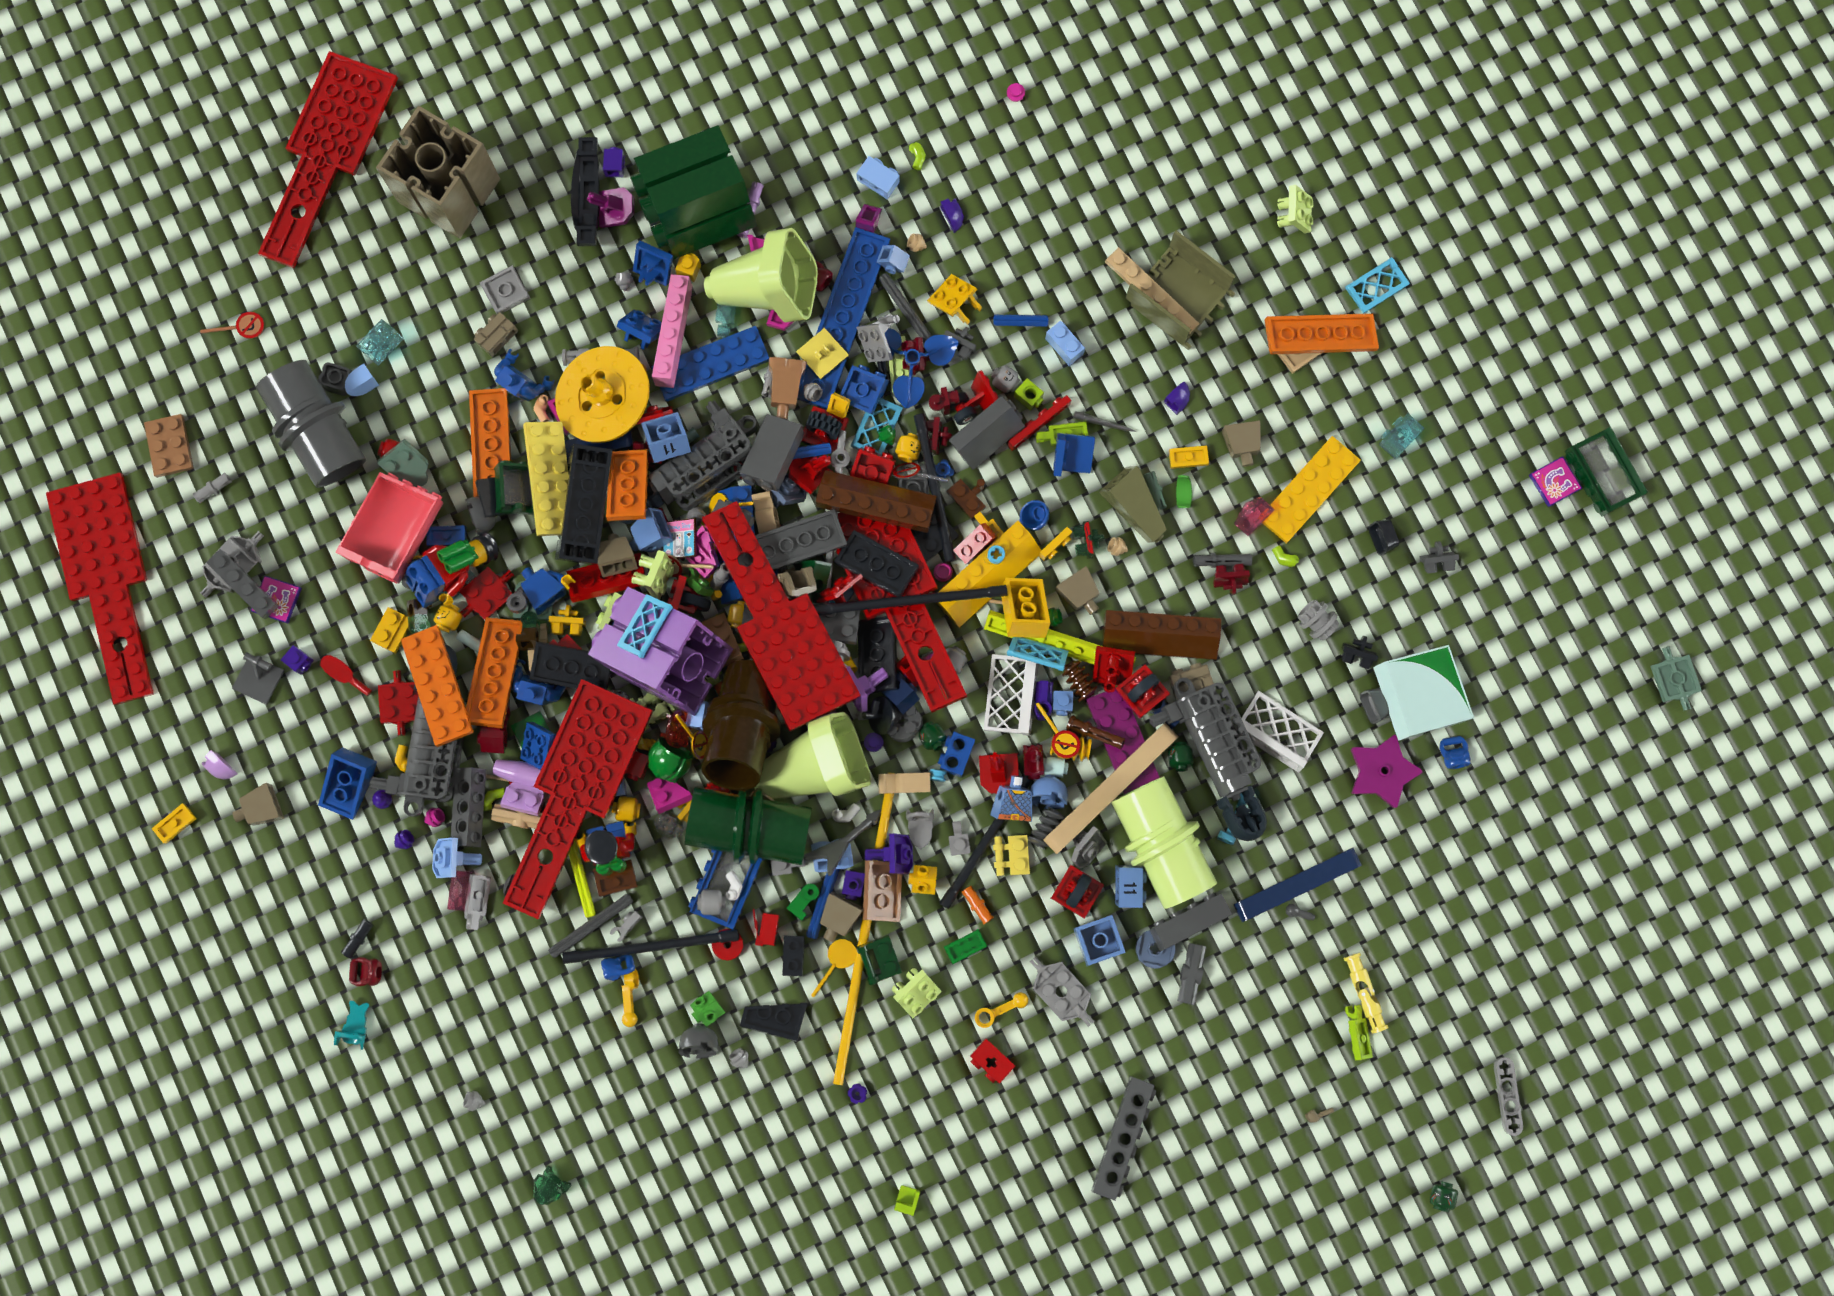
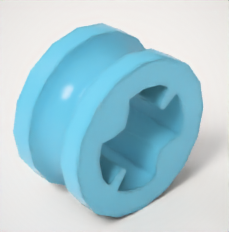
M994 545L988 550L987 558L991 563L999 564L1004 560L1005 551L1001 546ZM995 550H998L999 554H1001L1002 556H998L997 559H993L994 556H991V553H994Z
M929 770L931 773L930 780L946 782L944 775L947 774L946 771Z

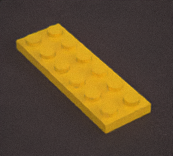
M1331 436L1261 514L1258 520L1287 544L1361 460L1336 438Z

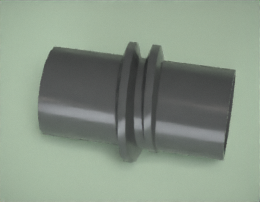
M298 360L281 366L257 383L255 388L277 422L272 432L276 438L280 439L279 446L283 451L295 452L316 488L328 486L345 478L366 462L364 455L346 427L347 422L339 416L346 408L342 401L334 403L330 401L306 360Z

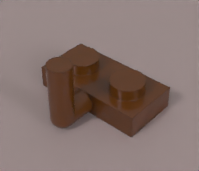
M960 479L946 491L971 520L977 513L986 508L976 496L984 489L985 482L983 479H979L977 485L972 490Z

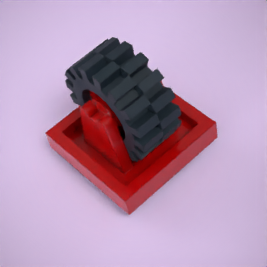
M813 406L806 422L805 434L801 442L808 445L830 443L831 453H833L837 449L840 430L845 431L849 418H841L827 412V410Z

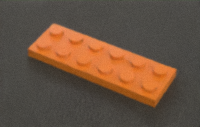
M1373 314L1267 316L1265 318L1270 354L1377 351L1379 349Z
M505 388L469 390L474 497L479 496L475 484L476 480L495 477L494 467L500 461H511L508 391Z
M486 617L466 705L471 725L503 728L519 655L516 634H522V628L525 627L524 621Z
M435 625L402 638L401 643L435 746L439 747L474 733L439 626Z

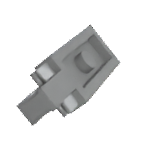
M470 874L464 918L467 919L466 929L478 930L479 920L482 921L483 916H486L491 877Z

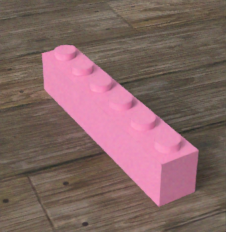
M673 274L670 276L652 372L655 386L674 388L693 288L689 276Z

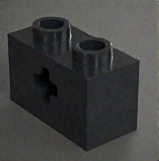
M784 936L782 976L803 977L804 936Z

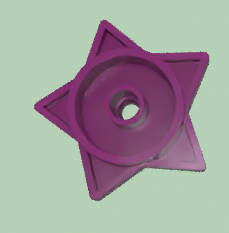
M1391 736L1377 748H1351L1358 768V775L1351 793L1376 794L1391 807L1397 808L1403 785L1422 773L1420 768L1403 758L1397 736ZM1382 767L1385 768L1386 774L1381 772Z

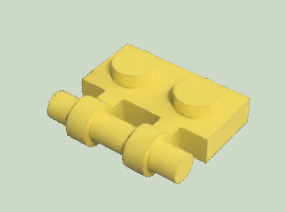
M1027 835L1008 836V844H1002V836L994 837L993 851H995L996 856L994 868H996L997 876H1004V868H1010V875L1030 874ZM1003 850L1009 851V861L1004 862Z

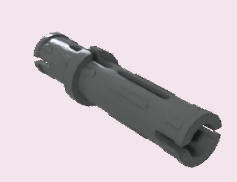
M1211 553L1210 555L1193 556L1194 567L1211 566V568H1216V566L1252 565V554L1216 555Z

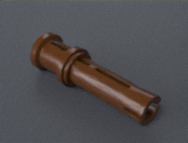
M1074 715L1070 717L1066 727V731L1081 734L1083 738L1091 737L1120 750L1125 743L1124 737L1122 738L1094 727L1091 722L1076 719Z

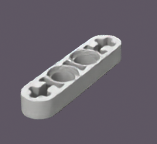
M1500 1057L1494 1062V1073L1502 1126L1507 1134L1517 1136L1522 1133L1523 1121L1514 1064L1511 1059ZM1502 1061L1508 1064V1067L1505 1068L1506 1075L1510 1074V1078L1500 1077V1075H1504V1070L1499 1067V1065H1502ZM1506 1080L1512 1084L1509 1092H1505L1502 1089V1083ZM1510 1100L1515 1104V1109L1512 1112H1508L1505 1109L1506 1102ZM1506 1115H1516V1118L1512 1117L1513 1123L1517 1124V1128H1514V1132L1512 1129L1508 1128V1126L1512 1124L1511 1118H1507Z

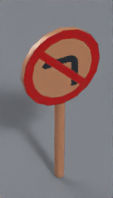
M246 312L238 317L235 326L200 330V333L237 329V332L242 337L253 339L263 332L264 321L259 314Z

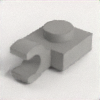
M960 821L952 822L954 836H948L951 856L969 854L968 834L962 835Z
M804 858L802 866L771 860L773 876L793 874L792 868L805 866Z
M637 911L634 913L629 912L623 919V925L612 928L610 934L613 935L616 931H620L621 936L617 941L621 942L643 916Z

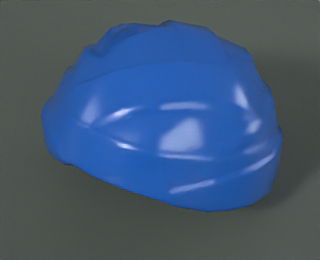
M1032 500L1022 507L1020 522L1026 529L1037 531L1048 523L1049 508L1044 502Z

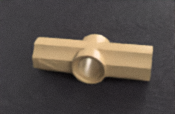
M495 804L492 809L491 820L512 824L515 827L536 829L542 812L539 813V816L502 808L501 805Z

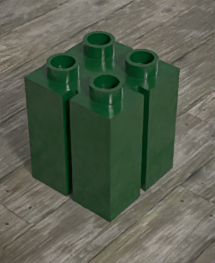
M719 125L634 158L639 173L630 176L638 198H641L639 199L640 206L650 226H653L650 228L658 248L660 249L668 245L674 259L757 227L744 179L733 155L728 156V153H731Z

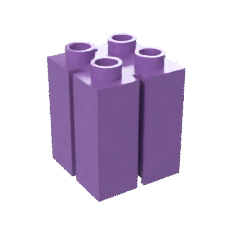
M627 587L624 594L612 606L610 618L614 620L613 626L606 623L604 628L595 634L592 640V648L588 655L625 681L695 716L712 687L710 683L704 680L705 676L708 675L716 679L733 648L698 620L673 608L643 659L618 647V642L646 596ZM652 603L648 605L646 611L653 608ZM663 608L658 610V617L662 614ZM654 612L646 615L647 623L655 620ZM642 618L640 619L636 628L643 625ZM655 625L648 627V634L651 633ZM644 630L636 633L637 640L645 637ZM632 635L630 636L626 644H630L633 642ZM645 642L638 645V650H641Z

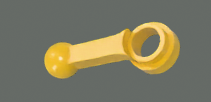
M636 969L624 975L625 985L621 986L624 1006L622 1023L626 1027H633L638 1021L637 1015L634 1013L632 992L633 989L639 986V975Z
M1019 992L1014 995L1013 1000L994 1009L981 1008L975 1014V1022L982 1028L990 1027L996 1016L1015 1007H1026L1028 997L1025 993ZM982 1012L990 1014L991 1018L988 1023L980 1021L979 1016Z

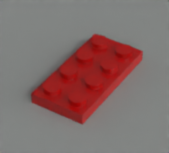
M641 553L634 554L638 569L602 577L598 563L566 571L575 581V583L571 582L568 585L570 587L569 593L572 603L623 591L627 587L635 588L641 586L632 583V577H636L633 575L634 572L645 575L644 567L639 566Z

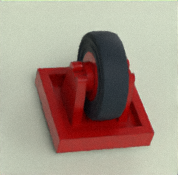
M679 575L678 580L674 579L670 593H673V597H669L667 601L668 604L673 606V609L689 614H694L695 611H709L711 601L697 594L692 588L686 587L687 577Z
M1146 664L1115 688L1139 719L1170 695L1169 691Z
M1070 865L1050 899L1085 919L1104 884Z

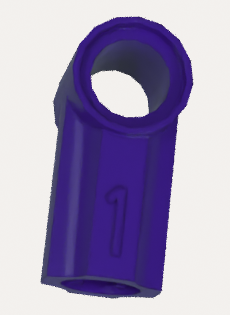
M1036 681L1034 716L1040 721H1045L1046 719L1038 712L1036 703H1040L1042 707L1047 708V715L1050 717L1053 682Z

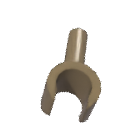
M1329 1108L1317 1114L1312 1109L1305 1114V1117L1310 1123L1319 1121L1323 1116L1333 1113L1334 1110Z

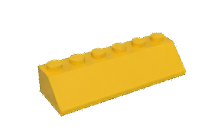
M1017 521L938 593L1003 585L1005 578H1015L1039 556L1042 550L1030 532ZM994 545L1001 546L1005 551L1004 560L999 564H993L987 558L988 550ZM995 550L994 553H991V556H994L993 559H997L998 556H1002L1001 554H999L998 550ZM992 598L947 601L936 604L960 628Z

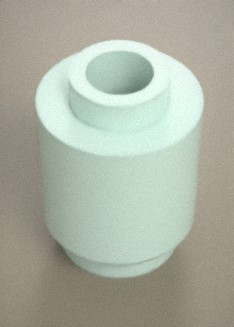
M1048 756L1043 758L1044 776L1054 775L1063 778V774L1067 775L1068 763H1065V759Z

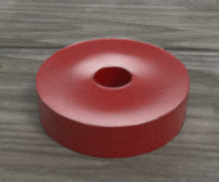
M740 934L739 941L731 942L730 948H725L724 943H712L714 954L722 960L737 958L744 947Z

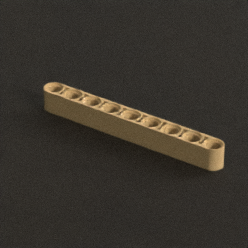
M1164 723L1043 839L1044 842L1058 854L1179 736Z

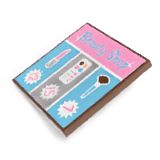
M696 518L667 521L674 540L663 546V552L677 559L696 557Z

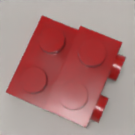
M867 445L864 448H859L850 476L888 484L896 463L893 455L883 452L881 455L875 452V448Z

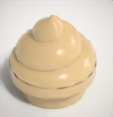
M911 234L907 241V247L912 252L922 251L927 248L925 240L920 234Z
M1113 537L1108 543L1107 550L1111 552V555L1118 556L1127 552L1128 548L1122 538Z

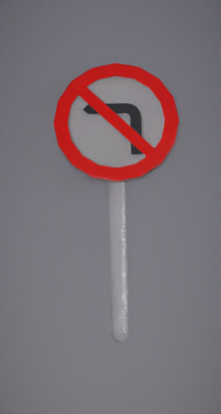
M913 462L899 464L893 469V476L898 479H910L917 475L942 482L949 481L947 478L920 473V466Z

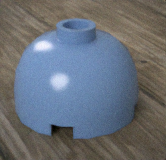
M1045 775V777L1037 779L1032 784L1030 789L1032 792V805L1036 807L1039 804L1046 805L1044 809H1048V807L1062 809L1065 804L1067 805L1068 790L1065 784L1057 779L1056 776Z

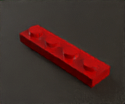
M1067 395L1063 398L1061 396L1052 403L1053 406L1050 409H1043L1038 414L1039 417L1033 421L1031 419L1028 421L1024 429L1009 440L1008 447L1012 451L1069 407L1072 400Z

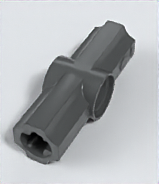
M1189 943L1186 960L1180 974L1181 984L1178 1002L1195 1004L1198 985H1200L1203 976L1202 965L1206 950L1205 946Z

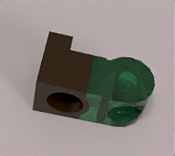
M418 599L407 601L408 627L411 634L431 627L428 621L427 608L432 607V604L423 608Z
M528 611L521 616L522 634H516V643L519 650H535L536 641H539L540 637L538 617L536 613Z

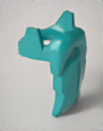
M351 1000L349 1001L350 1014L347 1016V1021L342 1031H335L334 1045H338L340 1038H342L348 1044H360L361 1050H363L366 1037L365 1024L367 1018L365 1016L369 1003L358 1005L355 1001Z

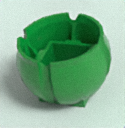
M661 737L652 745L649 751L648 767L657 778L675 783L677 779L682 778L688 773L694 756L690 755L691 752L681 744L673 740L668 742L667 738Z

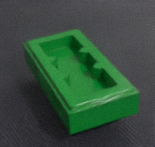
M979 929L944 946V949L953 965L988 946Z

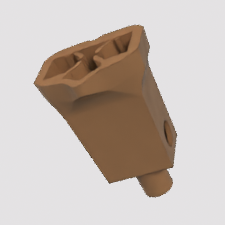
M779 357L769 358V370L772 376L771 407H777V417L788 420L789 409L795 410L800 379L805 373L806 361Z

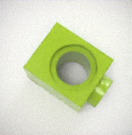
M1026 378L1015 391L1014 398L1031 411L1034 407L1038 408L1043 403L1044 392ZM1033 393L1035 398L1028 399L1025 395Z

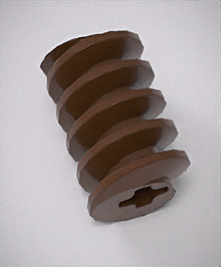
M1074 660L1066 664L1065 671L1062 674L1063 677H1069L1066 680L1067 684L1073 683L1070 690H1077L1074 696H1081L1078 703L1094 695L1095 690L1098 688L1097 686H1090L1093 680H1086L1090 674L1082 673L1086 668L1085 666L1079 667L1082 660Z

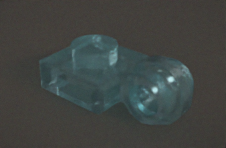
M717 304L715 321L716 323H722V325H718L717 336H721V338L729 336L730 326H727V324H735L736 306Z

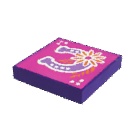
M1563 456L1529 474L1530 479L1548 507L1582 489Z
M264 575L260 587L279 605L269 618L288 624L302 588Z

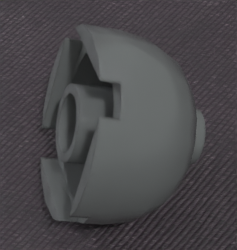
M479 496L465 499L466 503L470 504L467 505L472 523L476 529H479L475 530L477 535L481 532L490 531L496 524V516L485 518Z
M694 1024L693 1027L685 1030L680 1037L679 1054L681 1056L690 1058V1054H696V1058H709L715 1056L716 1052L719 1051L717 1035L712 1029L705 1027L704 1024Z

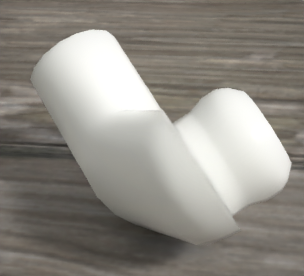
M853 803L848 810L834 809L831 815L836 822H850L861 808Z
M731 871L726 874V878L731 884L728 892H726V898L730 901H735L740 896L742 883L735 872Z

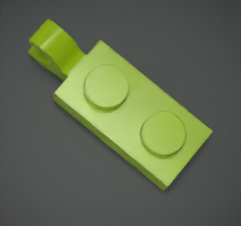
M1086 422L1051 425L1048 427L1049 431L1037 432L1036 443L1050 441L1051 446L1056 445L1057 433L1088 436Z
M1352 1005L1346 1006L1345 1012L1351 1018L1348 1023L1355 1061L1372 1058L1366 1018H1362L1361 1005H1354V1012Z

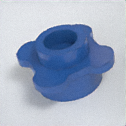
M943 459L935 465L938 481L942 482L946 477L953 476L954 470L950 468L948 460Z

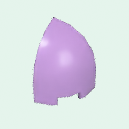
M210 750L205 756L207 761L202 762L203 767L216 778L229 779L238 774L215 751Z

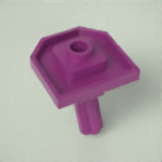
M624 187L599 191V194L590 192L587 197L589 203L599 206L600 228L627 224L634 215L635 196Z

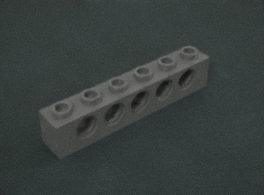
M1131 1076L1129 1077L1091 1189L1093 1193L1116 1201L1117 1197L1121 1196L1124 1187L1121 1185L1123 1177L1127 1178L1130 1166H1127L1129 1159L1134 1158L1137 1147H1134L1136 1139H1140L1143 1128H1141L1142 1121L1146 1120L1150 1109L1147 1108L1149 1100L1153 1101L1156 1090L1153 1089V1084ZM1135 1095L1142 1096L1143 1102L1139 1106L1133 1104V1097ZM1129 1114L1136 1116V1122L1133 1125H1128L1126 1122V1117ZM1123 1133H1128L1130 1136L1127 1144L1120 1143L1119 1138ZM1117 1152L1123 1154V1160L1120 1163H1114L1113 1156ZM1109 1172H1115L1117 1175L1116 1180L1112 1183L1106 1179Z

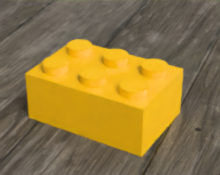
M1005 578L1003 585L1007 587V596L1001 598L1008 637L1046 638L1050 626V618L1043 579Z

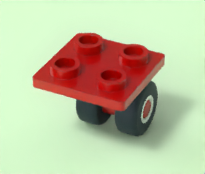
M982 370L978 371L971 385L975 397L969 400L967 393L960 392L958 393L959 403L950 404V410L957 411L954 419L958 425H964L977 416V412L974 409L975 406L980 405L984 411L998 399L997 393L990 386L989 378L984 375Z

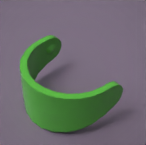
M1179 475L1177 478V508L1191 507L1192 484L1190 477L1187 475Z

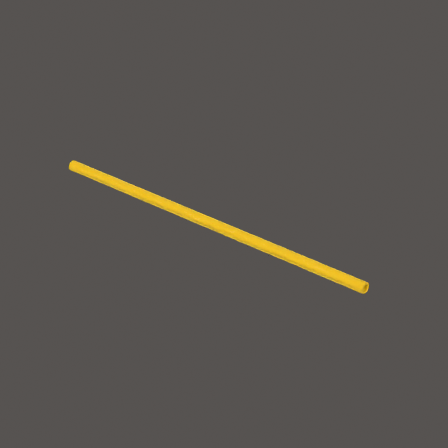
M884 793L875 849H883L885 847L894 793ZM862 917L857 946L868 942L872 920H863ZM857 950L833 1084L843 1085L864 967L861 955L857 953Z

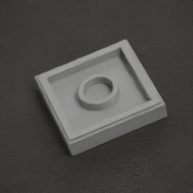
M513 265L479 282L496 314L499 312L504 313L531 299Z

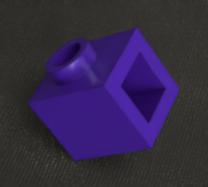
M618 147L604 149L603 172L605 177L624 178L625 155L623 149Z
M294 645L281 659L282 662L300 675L306 672L314 661Z
M846 870L842 894L846 895L845 899L857 901V897H862L865 873Z

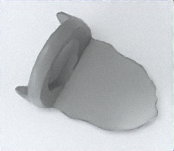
M907 809L906 819L908 821L910 839L916 847L922 849L928 845L932 837L934 810L932 809L930 813L925 811L911 813Z

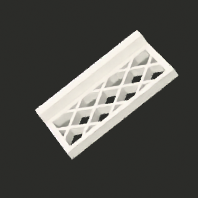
M992 654L984 731L1031 736L1038 663L1014 656ZM996 659L1005 660L1008 664L1001 672L995 667ZM1018 661L1026 662L1025 669L1019 674L1012 667ZM1011 668L1017 676L1010 682H1007L1002 674ZM1001 677L1006 685L997 691L993 683L997 678ZM1019 678L1023 682V688L1016 693L1010 685ZM1009 687L1015 695L1005 701L1000 693ZM998 695L1004 704L995 710L991 706V701ZM1017 697L1021 701V707L1014 712L1008 704ZM1007 706L1013 714L1003 720L998 712ZM996 714L1002 722L997 727H990L989 719ZM1015 716L1019 720L1018 729L1009 728L1006 722Z
M1260 691L1256 693L1241 718L1254 745L1298 773L1305 767L1308 758L1324 733ZM1258 698L1265 701L1266 709L1258 710L1256 705ZM1279 710L1282 712L1283 719L1274 720L1272 711ZM1268 712L1270 721L1261 723L1259 713ZM1255 714L1258 724L1251 725L1245 719L1248 715ZM1295 720L1298 722L1300 729L1291 731L1288 721ZM1285 722L1287 732L1278 733L1276 723ZM1272 724L1274 734L1267 735L1264 733L1263 726ZM1305 731H1312L1317 734L1315 740L1307 741ZM1301 732L1303 742L1294 744L1292 734ZM1288 735L1291 745L1284 746L1281 744L1279 736ZM1305 746L1306 755L1304 758L1297 754L1295 747Z

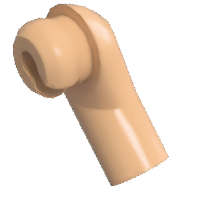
M544 394L537 398L534 405V411L540 422H548L550 420L545 412L549 398Z

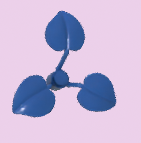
M888 328L884 333L892 357L894 353L905 355V362L910 366L909 377L900 376L893 384L894 396L904 408L908 409L914 406L924 393L923 380L920 377L912 378L913 366L919 363L920 357L929 356L931 363L944 366L954 357L959 343L958 340L947 335H934L929 337L924 343V348L928 353H919L916 349H909L906 352L897 350L901 346L902 339L896 330Z

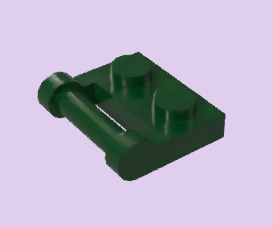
M889 935L856 947L857 953L861 955L866 969L869 985L902 973ZM873 949L881 973L875 974L867 952L868 950Z

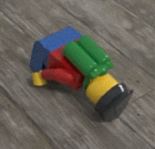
M481 532L471 542H468L466 539L464 541L459 540L449 546L434 545L423 552L422 555L413 557V560L416 561L408 566L404 580L412 592L415 591L414 595L423 608L439 600L445 601L443 605L449 607L453 604L452 597L464 586L468 578L470 566L487 565L492 560H497L498 546L496 540L489 533Z
M620 821L608 824L606 827L600 826L586 830L587 837L583 833L581 839L575 838L583 860L585 862H593L599 874L609 876L613 871L621 873L626 870L627 865L623 859L630 858L631 851L634 849L635 835L637 834L636 823L634 822L633 826H628L627 822Z

